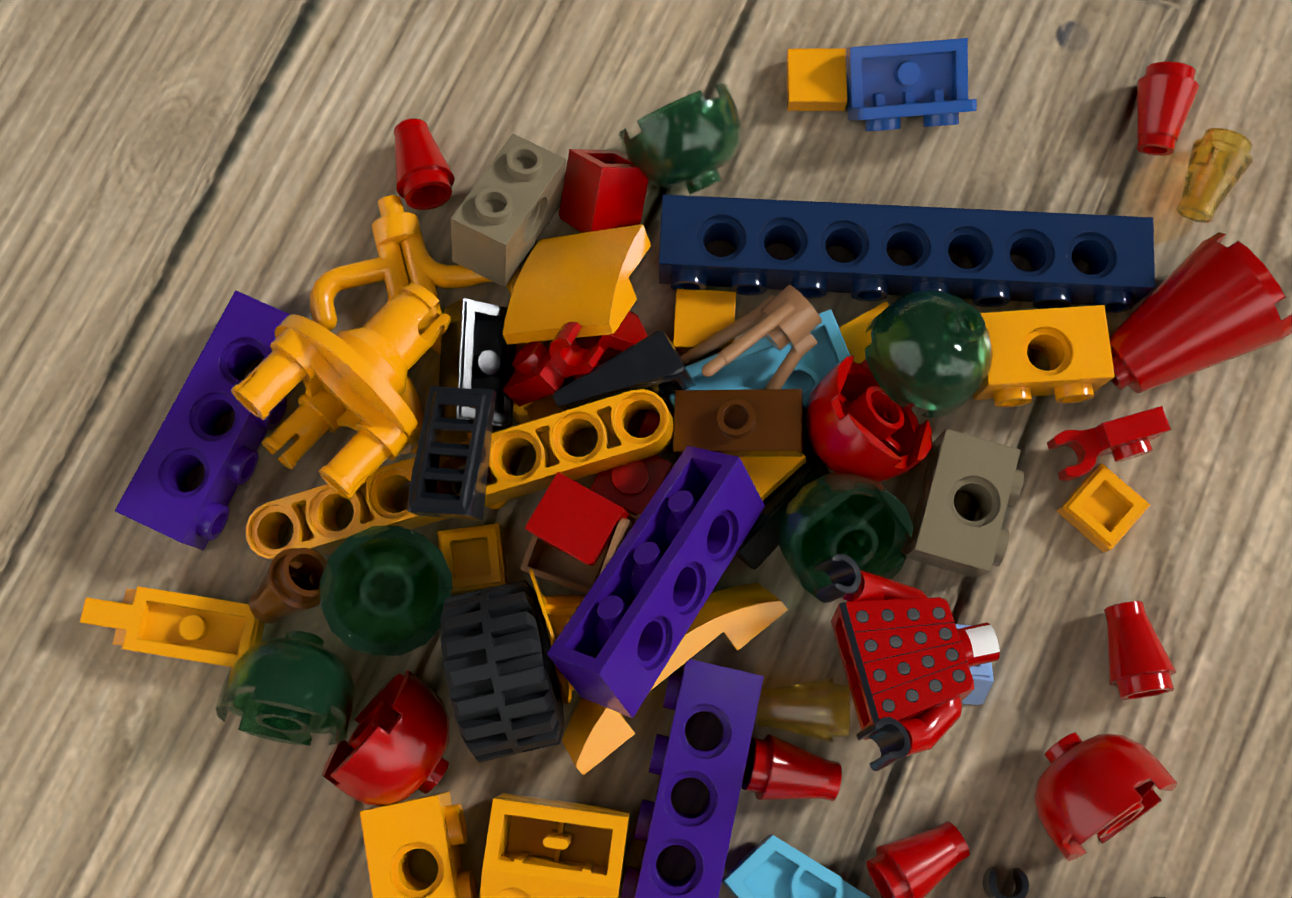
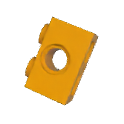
M1105 305L980 313L966 330L973 399H993L994 406L996 407L1025 405L1032 402L1033 396L1055 395V401L1063 404L1087 401L1094 398L1095 391L1115 377ZM1027 349H1037L1044 353L1049 360L1050 370H1040L1032 365L1028 359Z
M450 791L407 799L387 806H374L359 811L373 898H478L474 874L472 870L463 872L459 849L460 844L467 843V826L464 811L460 803L452 805ZM414 849H425L435 857L438 864V874L433 883L419 882L410 873L409 858Z

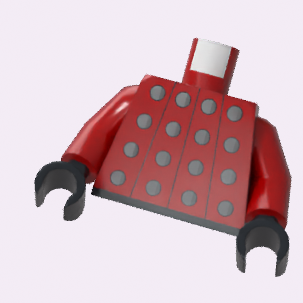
M836 554L815 564L814 570L825 572L832 581V584L817 590L819 601L829 603L841 597L848 601L838 604L831 619V625L862 730L856 734L858 741L872 739L880 748L881 757L869 764L873 771H880L903 757L932 749L959 720L962 712V700L974 690V680L969 667L999 660V643L993 627L986 622L957 629L946 599L941 597L928 598L921 589L859 570L856 562L845 554Z

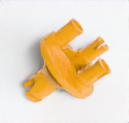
M410 283L401 288L398 292L399 295L389 300L363 327L342 330L336 335L304 316L289 315L275 328L276 339L270 345L272 352L244 380L231 389L235 398L249 412L264 420L269 415V412L303 380L306 391L298 398L300 406L269 437L262 441L266 450L273 455L290 438L294 440L293 444L277 459L289 469H293L297 462L327 431L335 433L341 426L350 427L358 431L326 465L318 470L323 480L338 494L348 500L355 496V492L386 459L393 461L400 454L410 453L419 442L421 428L401 395L405 392L408 370L434 344L439 334L443 335L451 323V317L445 313L437 318L429 313L440 300L429 290L416 283Z

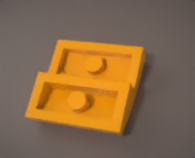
M644 225L540 239L524 263L510 297L503 328V337L507 345L553 340L561 327L568 322H578L582 326L576 338L614 334L637 300L629 277L651 247Z

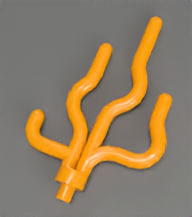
M390 195L378 200L377 203L381 217L376 219L371 226L378 257L338 266L324 272L314 282L310 292V312L314 322L332 331L337 325L334 298L339 292L346 289L385 281L389 301L399 295L398 292L401 288L410 283L423 286L438 298L435 286L443 289L466 288L493 281L459 264L445 265L436 262L429 255L425 247L418 216L414 213L404 212L401 197ZM520 268L516 270L506 285L510 297L521 272ZM440 302L429 311V313L437 318L442 314ZM439 334L431 346L439 355H441V334ZM530 342L516 344V356ZM407 375L405 392L401 397L414 414L421 428L424 414L420 397L412 379ZM466 433L468 440H470L471 433ZM418 444L413 448L411 453L416 454ZM507 501L500 502L487 507L493 510L500 509L506 504Z

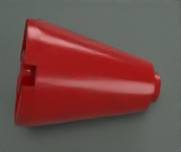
M1218 232L1202 241L1109 337L1115 376L1110 381L1120 390L1129 386L1136 393H1142L1277 343L1292 333V314L1281 320L1275 306L1276 303L1286 297L1280 285L1263 262L1240 241L1235 242L1228 248L1221 244L1226 235L1224 233Z

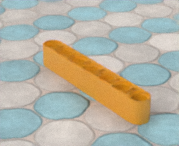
M645 389L631 390L492 433L484 507L546 489L557 472L572 480H576L652 457L665 451L674 437V419L664 400L652 391ZM641 410L656 411L660 415V422L652 435L645 438H636L629 434L628 426L630 419ZM582 428L595 429L598 434V441L593 451L582 457L571 456L569 443L574 433ZM470 440L459 444H470ZM523 446H533L536 451L534 466L529 472L514 476L510 470L512 455ZM440 456L438 468L458 469L466 464L467 458ZM415 457L378 468L366 480L350 500L353 505L354 515L349 525L342 530H339L336 525L335 515L341 504L348 501V499L338 494L328 484L267 502L257 507L249 516L246 525V540L250 548L258 556L273 560L278 553L290 548H309L317 551L322 556H326L448 518L418 516L407 512V509L402 512L396 511L393 505V497L400 485L411 481ZM437 481L436 493L460 495L454 493L451 482ZM291 519L294 533L291 541L282 548L278 541V532L280 526L286 520Z

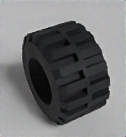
M526 580L447 597L440 620L441 649L445 676L458 728L467 748L476 760L484 762L560 744L565 726L563 703L555 664L547 655L551 648V642L546 621L537 594Z

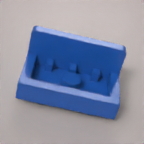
M968 38L846 48L848 120H865V131L901 129L900 117L923 115V127L959 124V112L977 111V99H968Z

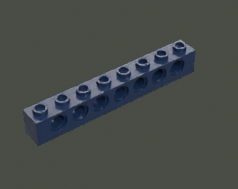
M663 194L659 250V284H670L673 290H705L706 286L731 287L730 290L732 292L745 296L761 295L767 289L783 290L788 285H791L806 299L820 298L827 295V292L851 293L853 299L867 302L886 299L888 295L912 296V301L919 304H940L948 301L949 298L972 299V303L980 307H1000L1008 304L1010 301L1033 302V306L1037 309L1065 308L1071 304L1105 305L1106 313H1120L1132 309L1135 304L1155 288L1153 217ZM722 240L730 243L734 247L735 252L726 257H717L710 254L705 246L712 241ZM774 243H782L789 246L795 256L787 260H778L770 256L765 248ZM832 246H842L852 253L854 260L848 263L837 262L827 254L826 249ZM901 249L906 251L912 257L914 264L910 266L896 264L888 256L887 250ZM956 251L965 254L971 260L973 268L964 269L956 266L951 261L948 253ZM1017 254L1025 257L1030 262L1033 272L1018 269L1012 263L1010 255ZM1072 257L1081 258L1086 261L1092 270V275L1080 272L1074 266Z

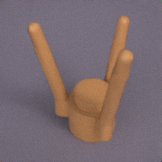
M788 285L777 296L770 295L756 309L691 348L680 357L685 366H688L747 331L703 366L702 374L705 377H710L763 337L779 351L789 344L792 348L764 388L781 389L801 358L818 343L810 332L822 323V319L809 301L793 286Z

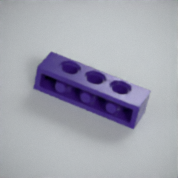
M235 290L118 503L115 512L180 543L201 550L206 548L209 541L216 539L220 535L229 518V508L227 507L238 485L245 484L254 473L259 459L257 450L268 430H273L280 423L287 408V398L285 396L269 412V415L262 420L260 417L258 418L249 412L235 398L231 389L244 380V372L251 362L261 358L265 359L272 352L270 345L276 339L275 328L290 314ZM234 411L235 421L232 428L225 434L216 436L215 427L219 418L227 412ZM204 465L205 477L198 488L188 492L186 481L189 473L197 466Z
M691 446L686 447L548 651V657L582 698L633 718L765 507L740 457Z
M692 659L685 662L683 672L675 670L669 675L662 708L675 710L669 736L656 735L648 773L661 775L655 802L642 799L634 839L645 841V850L641 868L628 865L621 898H719L764 676ZM700 711H708L714 714L722 726V735L719 742L707 750L694 748L688 743L685 736V726L688 719ZM693 777L706 784L709 792L708 801L705 807L698 813L684 814L678 811L672 804L670 798L671 791L674 785L681 779ZM671 845L686 847L695 858L694 868L691 873L680 880L666 878L657 867L658 855L663 849Z

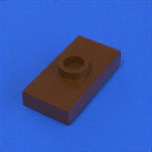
M802 389L675 390L673 452L676 457H680L686 447L691 446L737 457L802 456Z

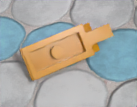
M137 586L136 589L126 588L123 603L86 597L80 618V623L116 629L112 644L122 646L121 649L252 671H255L265 623L254 617L249 604Z

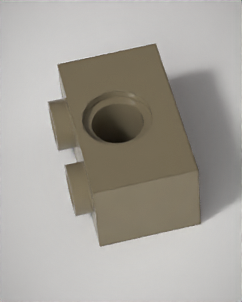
M512 134L451 217L452 261L506 287L560 207L564 188L566 159Z
M945 429L932 444L903 557L972 578H977L991 572L992 565L1000 566L1009 542V531L1001 529L1007 506L1013 507L1016 504L1024 481V472L1016 469L1021 450ZM956 492L968 493L976 499L980 508L977 521L966 520L957 513L954 507Z

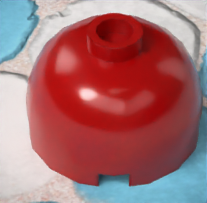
M847 356L828 372L810 394L805 415V424L810 443L815 455L828 468L848 480L863 484L890 480L907 472L922 461L932 448V429L929 420L927 419L919 425L917 417L911 408L920 401L914 391L895 371L879 360L870 357L859 364L853 362L854 356Z
M406 670L404 676L400 673L397 674L376 693L354 719L359 725L352 733L349 741L347 742L342 737L340 738L324 765L322 776L345 794L369 805L387 806L399 803L407 799L417 789L427 794L442 779L449 766V761L442 757L450 742V717L443 701L428 685L410 671Z
M1074 732L1056 742L1045 752L1044 756L1051 765L1038 779L1034 798L1039 819L1050 838L1069 862L1087 853L1081 844L1097 834L1098 839L1103 844L1159 804L1162 800L1153 790L1156 786L1159 790L1173 791L1177 786V782L1160 761L1142 744L1126 736L1104 733L1083 741Z

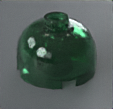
M727 84L715 85L718 94L717 98L705 101L702 91L699 90L637 120L642 132L636 136H633L632 132L626 128L619 132L618 137L628 159L640 167L641 172L646 176L650 184L664 189L686 185L691 195L722 180L718 169L735 156L741 140V122L736 104Z
M937 289L907 293L895 300L868 323L866 332L872 330V343L864 348L867 364L879 386L892 401L903 408L912 402L919 408L927 409L920 416L936 418L949 415L963 405L987 379L993 358L989 331L979 311L953 294Z
M849 471L824 474L803 484L788 500L780 520L779 547L794 578L805 590L818 599L817 590L832 584V581L825 572L815 571L814 565L836 554H845L851 557L856 562L859 570L892 580L901 571L907 558L901 550L905 543L906 533L912 538L913 524L906 506L878 481Z
M371 526L347 537L329 556L320 578V607L331 631L351 649L374 656H401L425 645L440 629L445 599L451 597L452 574L443 553L423 534L401 526Z
M290 631L286 633L285 638L268 639L251 646L233 663L224 680L215 708L217 716L225 722L229 711H231L233 714L242 717L238 730L271 741L310 746L312 741L310 733H330L327 745L338 744L347 739L353 714L354 684L350 669L335 652L323 646L324 640L321 637L304 631Z

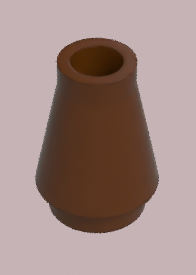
M290 548L278 553L272 560L258 589L250 597L249 607L254 617L263 623L271 624L278 622L283 617L320 605L329 593L332 579L328 562L320 553L309 548Z

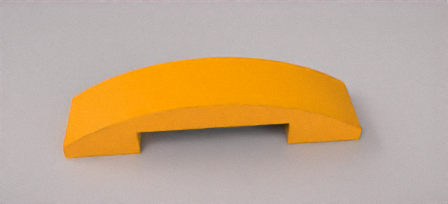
M759 583L738 585L711 593L651 690L720 634L738 651L788 609L779 598ZM582 698L568 723L562 742L575 767L582 775H585L635 733L621 713Z

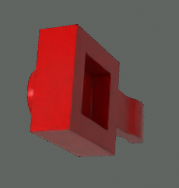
M578 322L565 323L553 340L530 342L517 354L512 364L516 371L503 391L519 407L555 393L565 378L573 375H587L593 370L604 349L600 345L594 346L591 349H583L575 340L582 328Z
M1160 406L1103 422L1091 429L1081 431L1065 430L1047 442L1049 450L1060 446H1067L1075 451L1077 455L1076 465L1069 466L1057 473L1059 480L1071 481L1088 473L1094 467L1099 456L1112 453L1114 461L1117 463L1153 451L1150 441L1170 431L1171 428L1164 409Z
M648 410L637 438L648 437L656 431L660 422V415L656 411ZM657 454L598 473L590 490L623 507L628 513L637 516L638 513L642 514L671 471L672 463L658 457Z

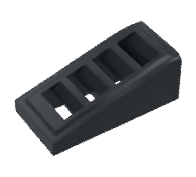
M658 330L597 366L589 374L582 375L557 390L553 398L557 406L566 411L631 390L645 389L655 392L661 397L675 393V390L689 389L695 386L696 383L663 330Z
M430 386L410 481L407 512L418 516L483 521L496 398L494 390ZM445 405L476 407L474 420L444 418ZM442 431L471 433L470 444L441 443ZM440 456L467 458L465 469L438 468ZM437 481L462 483L460 495L436 493Z

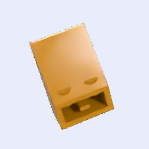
M508 793L496 796L492 801L482 867L480 898H619L630 811Z

